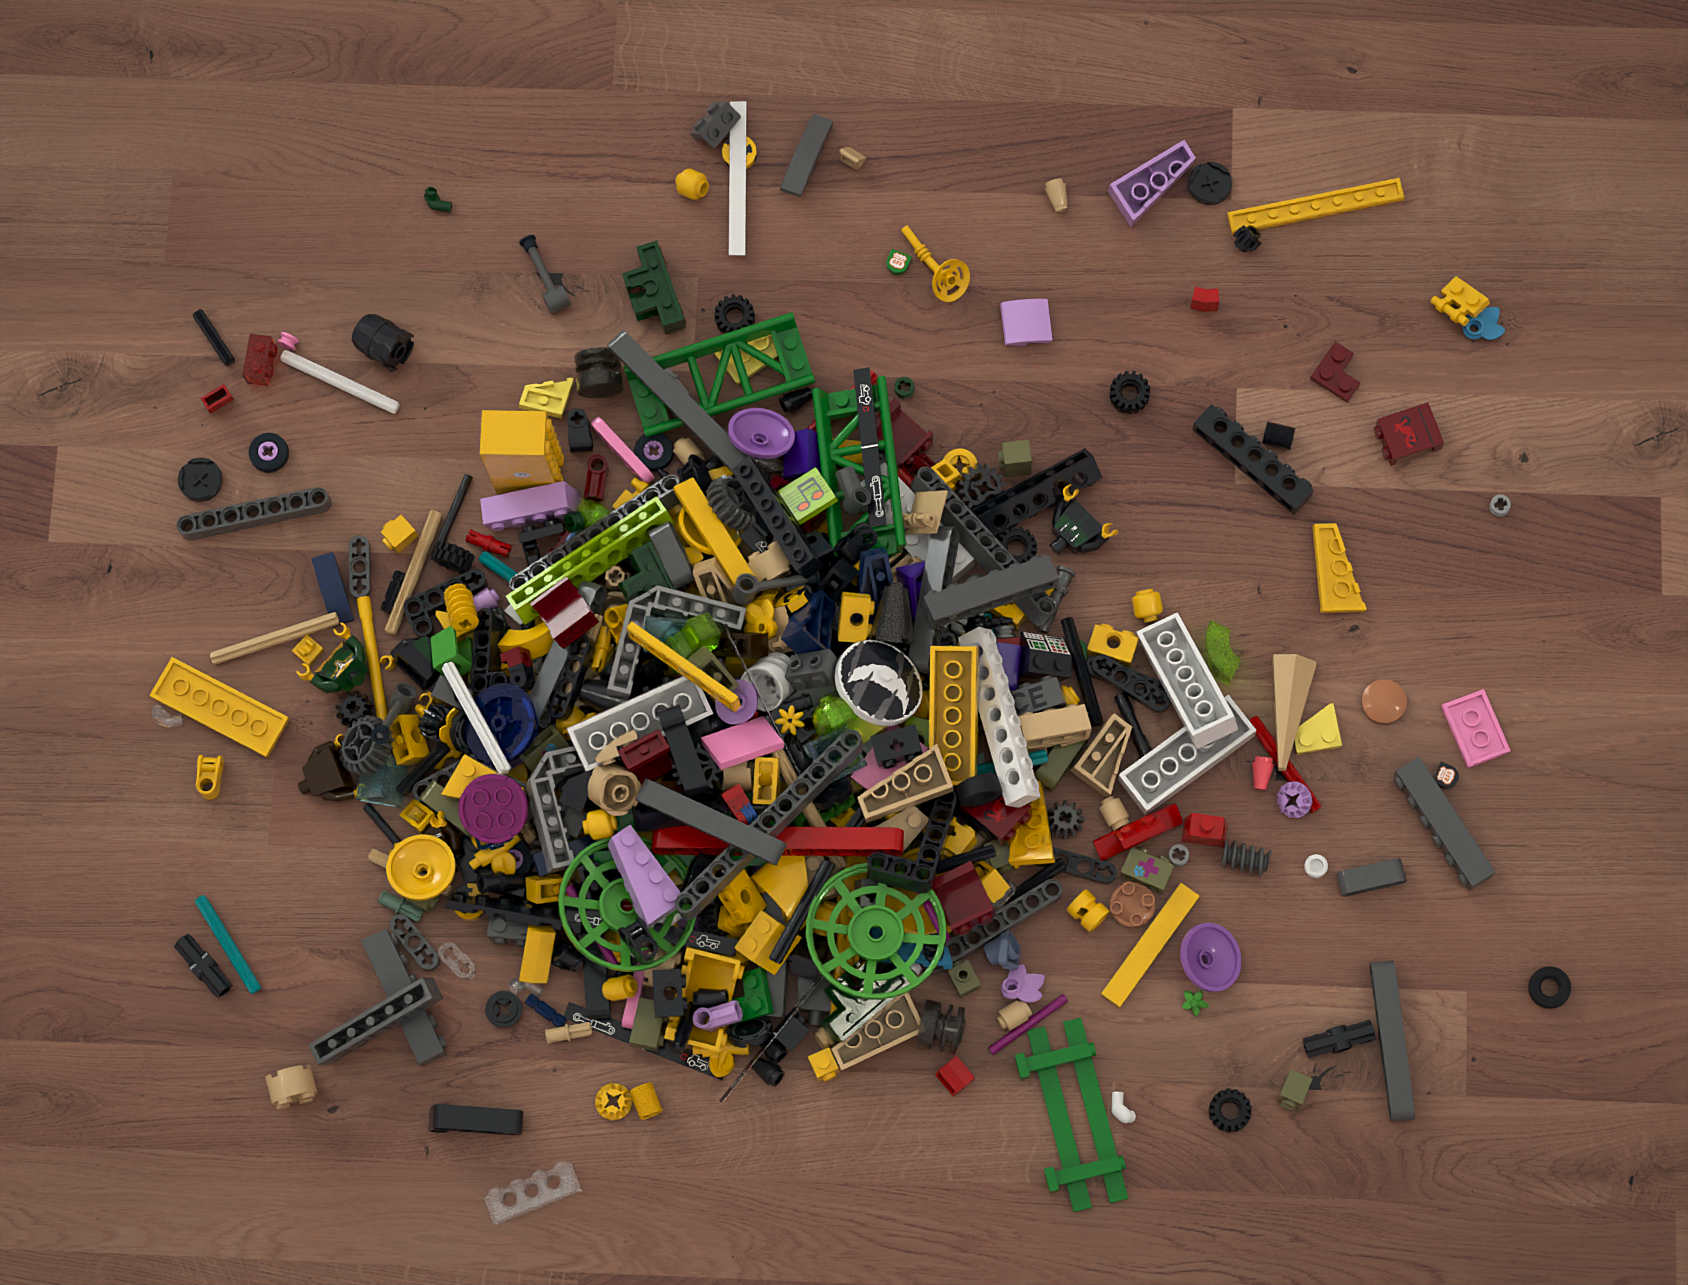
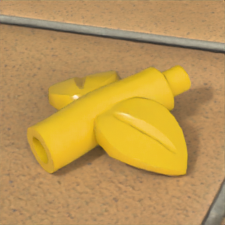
M518 835L501 843H485L479 841L474 836L471 837L474 846L480 850L474 854L476 858L469 862L473 870L480 865L485 867L491 863V869L495 874L500 871L505 874H515L516 859L509 850L520 841Z
M731 1024L725 1026L723 1033L727 1034L726 1031ZM727 1036L725 1047H720L719 1052L693 1046V1055L702 1054L703 1058L710 1057L708 1062L709 1069L714 1076L720 1078L728 1075L735 1066L733 1055H749V1044H746L747 1047L745 1048L735 1047L729 1043Z

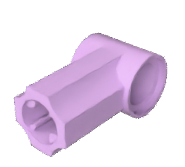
M736 1000L708 1009L699 1008L694 1012L693 1022L700 1029L714 1032L719 1027L742 1021V1008ZM709 1015V1022L704 1024L705 1018Z

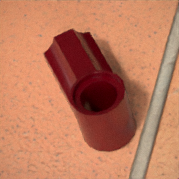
M596 454L591 456L587 462L588 472L584 491V499L593 502L603 501L606 479L609 474L606 458ZM600 463L604 465V467L599 471L593 470V467L596 464Z

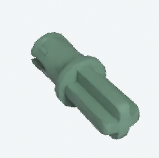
M386 890L381 893L378 899L379 904L395 911L396 915L403 914L415 922H418L423 915L421 909L406 902L405 898L400 899Z

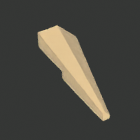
M1274 654L1272 659L1278 771H1286L1316 669V661L1298 654Z

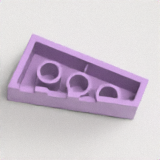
M1185 140L1109 185L1107 191L1130 227L1193 165L1196 157Z
M565 481L480 499L483 525L492 531L539 524L553 519L561 521L564 520L567 513H573L574 511H579L582 514L579 492Z
M631 825L611 837L608 848L618 871L622 875L624 886L630 894L636 914L638 913V916L649 929L676 910L675 900L681 892Z

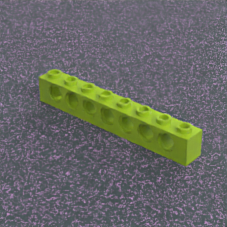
M656 496L506 595V598L524 625L539 616L530 603L558 581L567 576L578 589L581 582L585 580L591 582L612 568V566L627 558V552L646 542L652 541L649 531L668 521L673 526H675V523Z

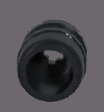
M367 314L355 326L352 333V343L366 357L380 363L382 367L393 372L398 369L395 366L399 363L404 364L409 358L414 347V342L411 341V337L414 338V335L405 329L399 328L389 319H385L377 314Z

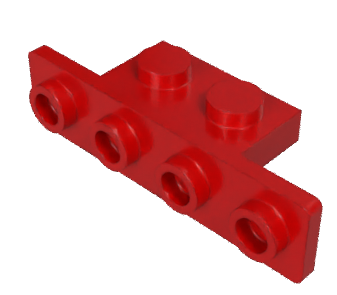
M1172 803L1095 839L1093 844L1100 860L1104 861L1181 825L1183 819L1177 805Z

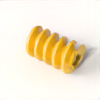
M463 584L449 586L444 592V600L451 627L459 632L472 631L479 623L472 592Z

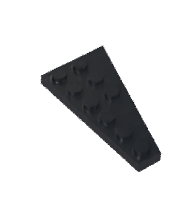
M453 892V894H449L446 902V909L467 913H477L480 910L488 917L502 914L505 915V920L536 926L550 923L553 929H563L557 901L536 904L527 900V898L519 901L512 900V897L500 896L498 899L489 898L490 896L487 894L467 896L465 892ZM568 922L569 926L573 928L574 933H581L583 926L581 922Z

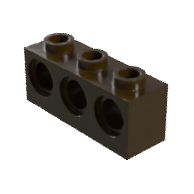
M725 631L697 632V650L705 645L714 656L738 657ZM728 631L740 657L755 658L768 656V633Z

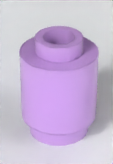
M486 587L473 596L476 612L482 608L492 610L499 606L497 601L500 598L494 589L489 590Z

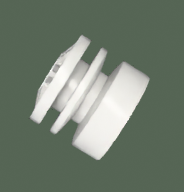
M779 652L768 653V656L760 658L748 669L768 711H772L780 706L796 691L785 678L790 657ZM745 671L743 673L741 680H745L752 684ZM758 697L757 710L765 711Z

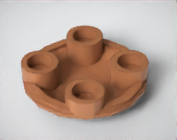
M1381 679L1373 681L1366 687L1362 694L1361 703L1369 720L1379 723H1390L1402 717L1406 710L1407 697L1399 684L1392 680Z
M1129 881L1123 883L1113 892L1110 899V911L1114 919L1127 927H1140L1146 924L1153 917L1156 908L1155 897L1151 890L1137 882Z

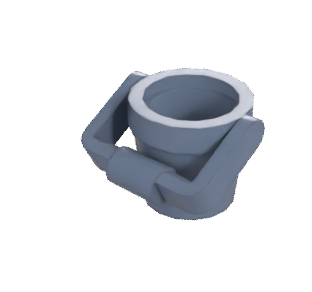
M1010 930L1002 932L1001 935L984 944L986 956L992 965L999 964L1004 969L1010 971L1018 969L1021 946Z

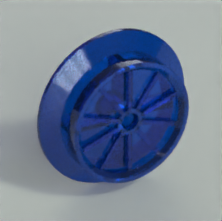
M498 683L483 690L474 701L509 762L523 754L534 741L537 733L538 719L533 702L522 688L510 683ZM467 716L465 737L470 750L480 760L493 764Z

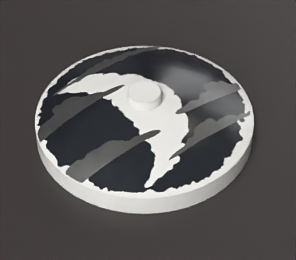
M876 640L857 642L845 650L835 667V684L841 699L854 714L869 723L880 726L900 724L909 719L921 703L923 693L922 682L916 667L903 652L890 644Z

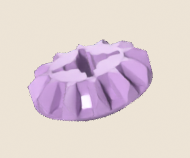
M1288 782L1281 786V789L1276 794L1278 796L1276 804L1281 809L1280 813H1284L1288 818H1300L1306 815L1311 808V793L1300 782ZM1299 795L1296 799L1297 805H1288L1291 800L1289 796Z

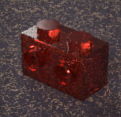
M250 334L242 374L247 384L269 386L270 378L273 377L274 373L273 360L278 350V346L272 336Z

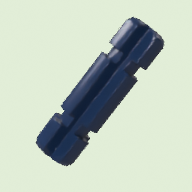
M530 994L525 1001L526 1005L532 1009L535 1008L537 1013L549 1022L552 1021L556 1027H563L567 1020L563 1015L557 1014V1011L544 1001H539L540 999L536 995Z

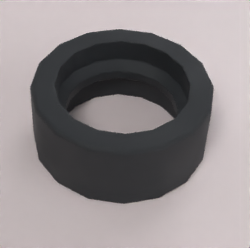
M993 773L970 777L959 783L956 787L960 804L963 807H976L987 804L1000 797L1003 793L999 778Z

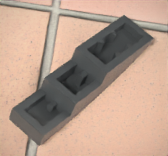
M815 114L812 115L791 160L780 191L801 198L816 168V163L824 148L825 140L832 129L833 120Z

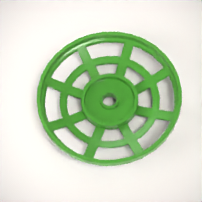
M611 837L597 841L575 857L566 870L560 885L558 897L559 915L568 938L585 957L611 970L637 972L652 969L665 963L684 946L693 930L696 917L687 920L684 932L674 947L663 937L671 927L674 914L678 913L677 909L666 916L664 925L658 933L650 927L648 929L666 954L650 964L631 966L630 953L632 952L622 941L621 937L620 946L600 937L608 929L619 933L618 929L620 927L625 928L634 923L635 919L639 916L638 913L636 914L630 894L624 886L623 878L609 883L602 874L611 868H616L614 860L596 867L588 857L594 852L608 847ZM640 837L647 848L651 850L652 840ZM660 855L668 861L662 867L667 875L675 869L682 881H684L687 868L675 855ZM582 863L589 872V875L581 887L579 898L565 896L572 874ZM594 880L603 889L599 900L586 899L588 888ZM622 901H629L633 908L631 911H624L621 909L620 903ZM683 904L682 910H689L692 906ZM565 906L578 908L581 923L588 933L580 941L576 939L568 924ZM585 909L599 911L602 922L594 929L587 919ZM596 941L606 949L621 953V965L601 960L585 948ZM643 947L641 948V951H645L649 948Z
M867 863L857 864L832 876L824 884L817 897L815 895L806 920L808 950L818 971L840 991L863 999L882 1000L894 998L918 987L938 965L946 941L944 911L932 889L928 893H920L912 901L900 891L887 887L886 884L878 883V886H866L849 892L842 881L856 874L867 872ZM874 866L877 869L882 868L881 866ZM901 871L896 872L897 874H904V872ZM835 887L842 899L833 909L829 921L815 919L821 901ZM877 893L875 905L861 908L855 898L866 894ZM886 895L898 899L906 906L895 913L890 908L885 907ZM928 899L933 905L937 916L939 935H925L924 922L918 907ZM848 905L854 913L849 926L836 924L839 913ZM911 913L915 918L918 934L904 933L902 920ZM872 928H879L883 934L880 938L874 939L869 935V932ZM813 929L827 931L828 946L834 958L822 965L815 950ZM834 933L848 935L851 947L841 954L837 950ZM902 943L916 944L912 955L904 962L897 954ZM923 944L937 945L936 953L930 965L920 977H917L910 967L918 959ZM857 954L867 960L866 973L853 968L846 961ZM890 959L897 968L888 973L875 974L876 964L879 961ZM841 966L851 975L864 979L863 992L844 986L834 979L829 972ZM902 974L910 983L906 987L893 992L872 993L874 981L889 980Z

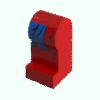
M739 783L720 794L738 821L749 826L758 817Z

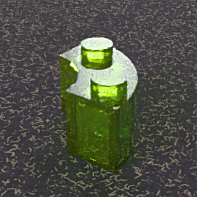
M706 612L688 619L686 625L674 636L666 639L664 644L687 660L703 645L710 651L718 646L717 641L721 636V631L710 614Z
M1210 620L1204 642L1205 654L1214 674L1230 686L1240 666L1241 659L1233 653L1230 647L1229 636L1231 629Z

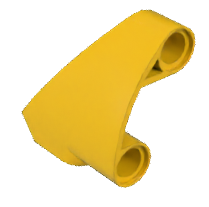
M781 856L777 866L766 862L764 866L750 877L757 890L762 894L766 892L781 908L786 924H788L809 886L805 856ZM805 920V922L803 923L801 929H802L804 926H806V920Z

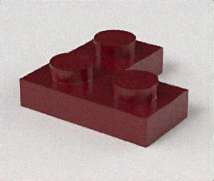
M1335 341L1310 379L1348 403L1360 386L1359 381L1343 372L1354 353Z

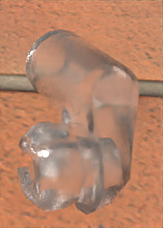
M156 705L151 710L153 720L161 727L168 728L184 725L182 714L170 716L161 705Z
M519 978L512 979L508 987L509 991L515 995L520 993L521 990H528L539 997L544 991V988L538 983L519 981Z

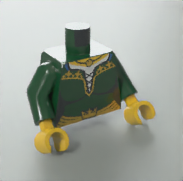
M340 623L344 626L342 633H339L336 629L333 630L338 637L345 639L346 642H341L314 672L316 675L312 674L311 669L305 663L301 665L307 670L306 673L301 674L296 671L301 680H310L312 685L327 694L339 691L350 692L355 686L363 684L364 676L369 670L365 665L367 661L365 647L354 635H350V629L344 623Z

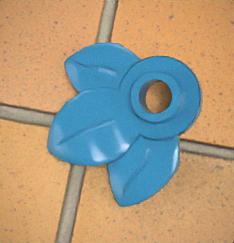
M1498 307L1485 308L1476 318L1467 314L1466 317L1469 319V322L1466 326H1463L1464 335L1473 340L1481 337L1487 340H1494L1502 336L1505 329L1496 324L1500 309ZM1474 326L1478 331L1472 332L1470 327Z

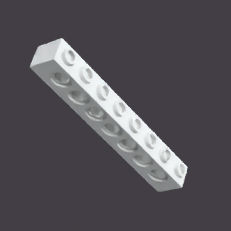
M977 627L958 637L960 646H977L979 648V714L1001 784L1005 804L1020 808L1041 797L1039 784L1034 776L1033 763L1029 758L1026 748L1027 742L1020 728L1021 722L1016 714L1014 698L1010 693L1008 678L1002 666V657L997 649L996 636L990 629Z

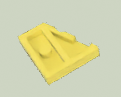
M567 378V381L557 383L548 381L543 384L525 385L519 402V408L528 411H546L548 416L562 419L574 385V378Z

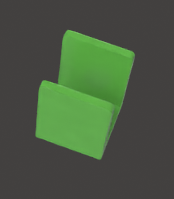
M451 626L431 637L434 669L445 676L442 667L445 663L453 662L461 676L471 671L473 644L470 637L457 643L456 630Z

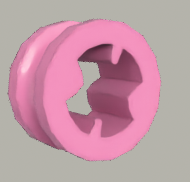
M281 332V339L277 340V344L287 350L295 351V344H298L299 340L291 334Z

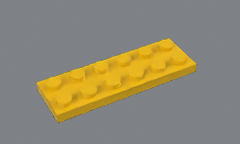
M171 657L149 695L156 701L266 758L269 757L290 720L289 717L173 657Z

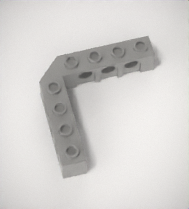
M658 585L643 595L629 601L606 694L627 700L630 696L633 677L641 646L629 637L627 626L631 621L645 630L650 613L718 631H725L722 626L724 623L727 631L740 632L746 608Z
M574 746L546 752L525 784L548 873L568 869L574 860L573 852L569 850L565 835L567 829L563 827L560 816L561 807L557 804L553 778L585 771ZM620 756L615 758L616 761L613 762L616 764L622 763Z

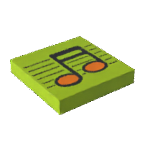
M816 467L778 490V493L799 525L838 502Z

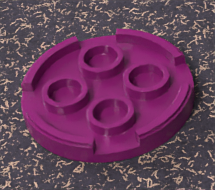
M496 773L482 775L470 782L461 794L458 807L459 817L464 828L472 836L485 843H501L516 836L524 827L529 810L528 800L522 787L512 778Z

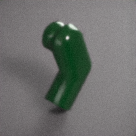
M426 188L424 199L432 210L451 213L452 202L442 201L437 194L436 188Z

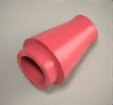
M1255 756L1254 762H1252L1254 789L1267 790L1275 765L1272 764L1273 758Z

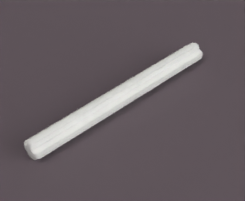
M284 350L280 356L282 362L388 412L395 414L399 409V402L297 354Z
M453 662L445 663L442 670L499 774L509 773L511 767Z

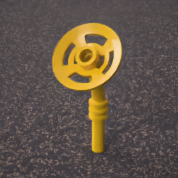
M909 226L903 227L901 232L915 249L914 253H918L917 257H921L920 261H924L935 273L932 280V289L935 296L944 302H952L960 298L969 285L970 271L968 266L958 259L947 260L939 266L931 257L932 253L928 252L929 249L925 248V244H921ZM950 265V268L943 270L944 267ZM958 267H960L962 271V279H960V272L957 269ZM955 285L959 286L955 292L947 295V290L952 289Z

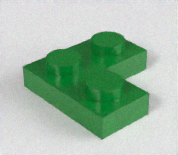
M757 968L744 972L742 982L745 996L731 1000L739 1002L743 1013L742 1021L732 1023L734 1025L774 1013L766 970L764 968Z

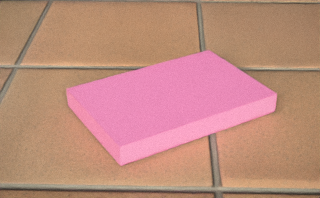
M1484 689L1441 705L1467 769L1511 752Z
M764 716L701 737V744L721 770L784 748V741Z
M896 725L888 726L884 732L900 728ZM920 742L922 752L925 753L929 748ZM899 744L894 745L895 751L900 752ZM872 747L850 778L866 790H869L908 763L903 761L897 763V766L893 768H879Z

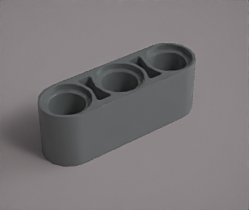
M668 521L649 531L650 538L673 586L679 589L694 581L693 566L672 523Z
M1400 858L1336 873L1342 897L1407 882Z

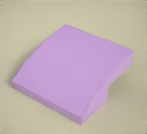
M1023 299L1000 303L1005 345L1026 346L1028 343H1050L1052 341L1048 299Z

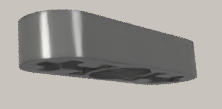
M356 535L349 541V589L355 599L370 596L371 548L367 538L362 535ZM360 541L365 545V547H361L363 557H358V550L354 547ZM359 562L366 564V569L362 573L354 571V566ZM358 579H362V585L366 588V590H362V594L355 590L359 588Z
M403 914L393 916L390 920L392 932H394L422 969L425 971L435 970L440 963L438 954L407 916ZM398 920L401 922L406 921L404 926L410 932L406 936L400 928L395 929ZM419 937L421 945L416 949L410 948L408 945L410 938ZM424 950L429 957L434 955L432 959L434 963L432 965L428 963L424 965L425 958L421 954L416 957V954Z

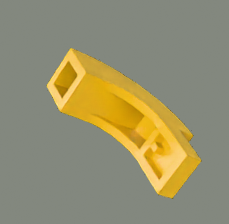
M543 621L539 625L527 630L509 629L497 645L502 653L518 646L530 650L531 660L549 653L554 639L550 634L551 631Z

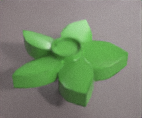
M1202 990L1198 991L1195 995L1191 991L1184 992L1186 1001L1182 1008H1192L1196 1017L1200 1012V1008L1209 1007L1208 1003L1201 1000L1203 997Z

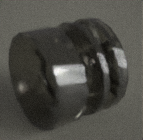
M608 347L589 348L575 354L576 373L580 374L576 377L578 395L586 398H606L615 396L624 390L622 373L619 372L622 368L621 362Z
M926 999L916 1047L931 1050L936 1040L940 1041V1052L944 1053L946 1043H950L949 1054L955 1055L964 1034L966 1024L965 1008L959 1007L956 1017L952 1016L954 1005L950 1004L947 1013L943 1014L941 1002Z

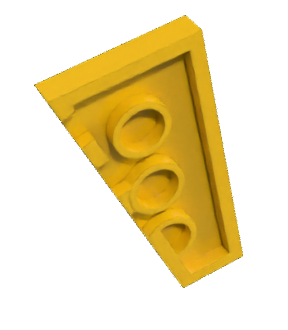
M1314 524L1312 530L1321 613L1365 612L1367 608L1365 603L1362 602L1361 591L1358 583L1355 582L1351 563L1348 562L1346 557V549L1337 524Z
M1038 781L1041 797L1030 804L1032 806V818L1025 826L1021 825L1016 830L1017 834L1011 841L1008 860L1011 866L1055 863L1043 786L1040 781Z

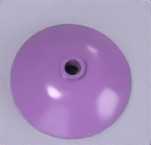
M749 408L741 410L731 418L728 425V436L731 442L740 451L755 458L771 459L782 456L792 448L795 439L794 429L789 421L780 414L768 409Z
M1202 923L1191 928L1184 936L1180 951L1181 963L1187 977L1194 985L1204 991L1219 992L1234 984L1241 970V953L1235 938L1227 929L1215 923Z

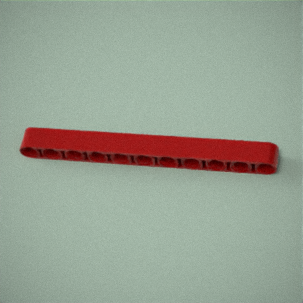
M675 826L652 831L651 852L658 855H697L700 852L705 855H720L730 844L691 826ZM786 827L776 837V839L787 844L782 856L869 857L873 853L880 852L897 857L903 855L904 830L895 827ZM736 853L734 855L742 856L743 854Z

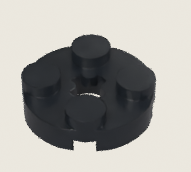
M842 771L812 801L816 809H832V804L838 802L840 805L850 797L853 786L848 774ZM824 772L818 773L821 778L825 775Z

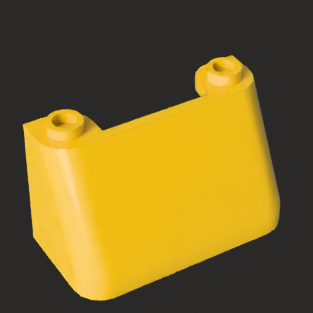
M687 947L681 974H686V988H682V997H687V1005L688 1002H693V992L698 991L699 988L727 989L729 1002H731L736 980L742 979L745 967L740 965L741 960ZM709 1015L705 1018L704 1024L709 1022ZM681 1017L669 1018L664 1036L665 1039L674 1041ZM693 1024L688 1044L719 1052L720 1047H725L728 1034L723 1033L725 1026L719 1027L714 1032H707Z

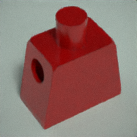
M1191 813L1184 819L1181 842L1224 848L1228 824L1224 817Z

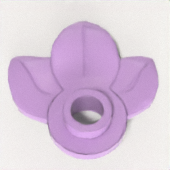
M1023 964L1019 965L1018 969L1010 971L1008 978L1003 981L1001 993L1007 999H1019L1027 1003L1038 1001L1042 998L1039 989L1044 983L1045 976L1042 974H1027L1025 966Z

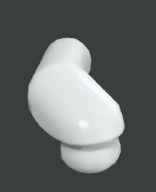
M1112 1092V1114L1122 1123L1134 1122L1136 1118L1135 1112L1130 1111L1123 1105L1124 1092Z

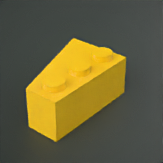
M464 754L441 795L460 799L465 788L474 779L482 775L498 773Z

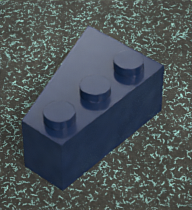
M884 547L863 551L860 556L856 593L870 594L871 601H874V613L869 615V624L901 618L888 552ZM854 613L852 622H860L863 616L859 613Z
M823 590L812 593L809 601L793 612L780 639L796 654L831 649L835 602Z

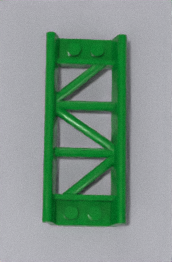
M793 312L651 357L663 370L685 362L688 363L700 403H696L710 417L816 383ZM771 335L780 363L747 342ZM739 349L785 376L786 382L753 392ZM722 351L708 399L696 359ZM732 354L745 395L717 404L728 362ZM623 366L642 422L645 437L684 425L677 417L669 419L665 405L626 366Z
M885 376L877 377L876 385H872L874 412H880L883 440L878 441V450H884L887 476L881 474L884 504L890 499L893 523L872 527L878 539L870 550L884 547L888 552V557L896 556V553H902V548L906 547L887 382ZM820 388L812 389L821 474L838 502L826 508L829 543L834 549L837 542L845 537L857 524L869 522L867 510L847 532H843L840 501H843L845 497L842 490L839 491L838 480L835 475L836 465H839L843 468L853 466L857 474L864 476L863 466L842 458L843 456L862 453L861 444L839 448L859 426L855 389L827 393ZM855 416L833 440L831 420ZM834 551L835 559L840 560L841 557Z

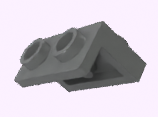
M713 102L707 108L708 113L693 125L694 129L690 134L695 140H705L712 148H716L741 118V115L728 102Z

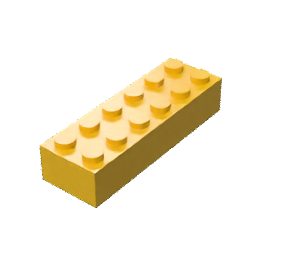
M930 646L929 749L935 744L938 745L953 786H957L962 781L977 775L979 648L977 646Z

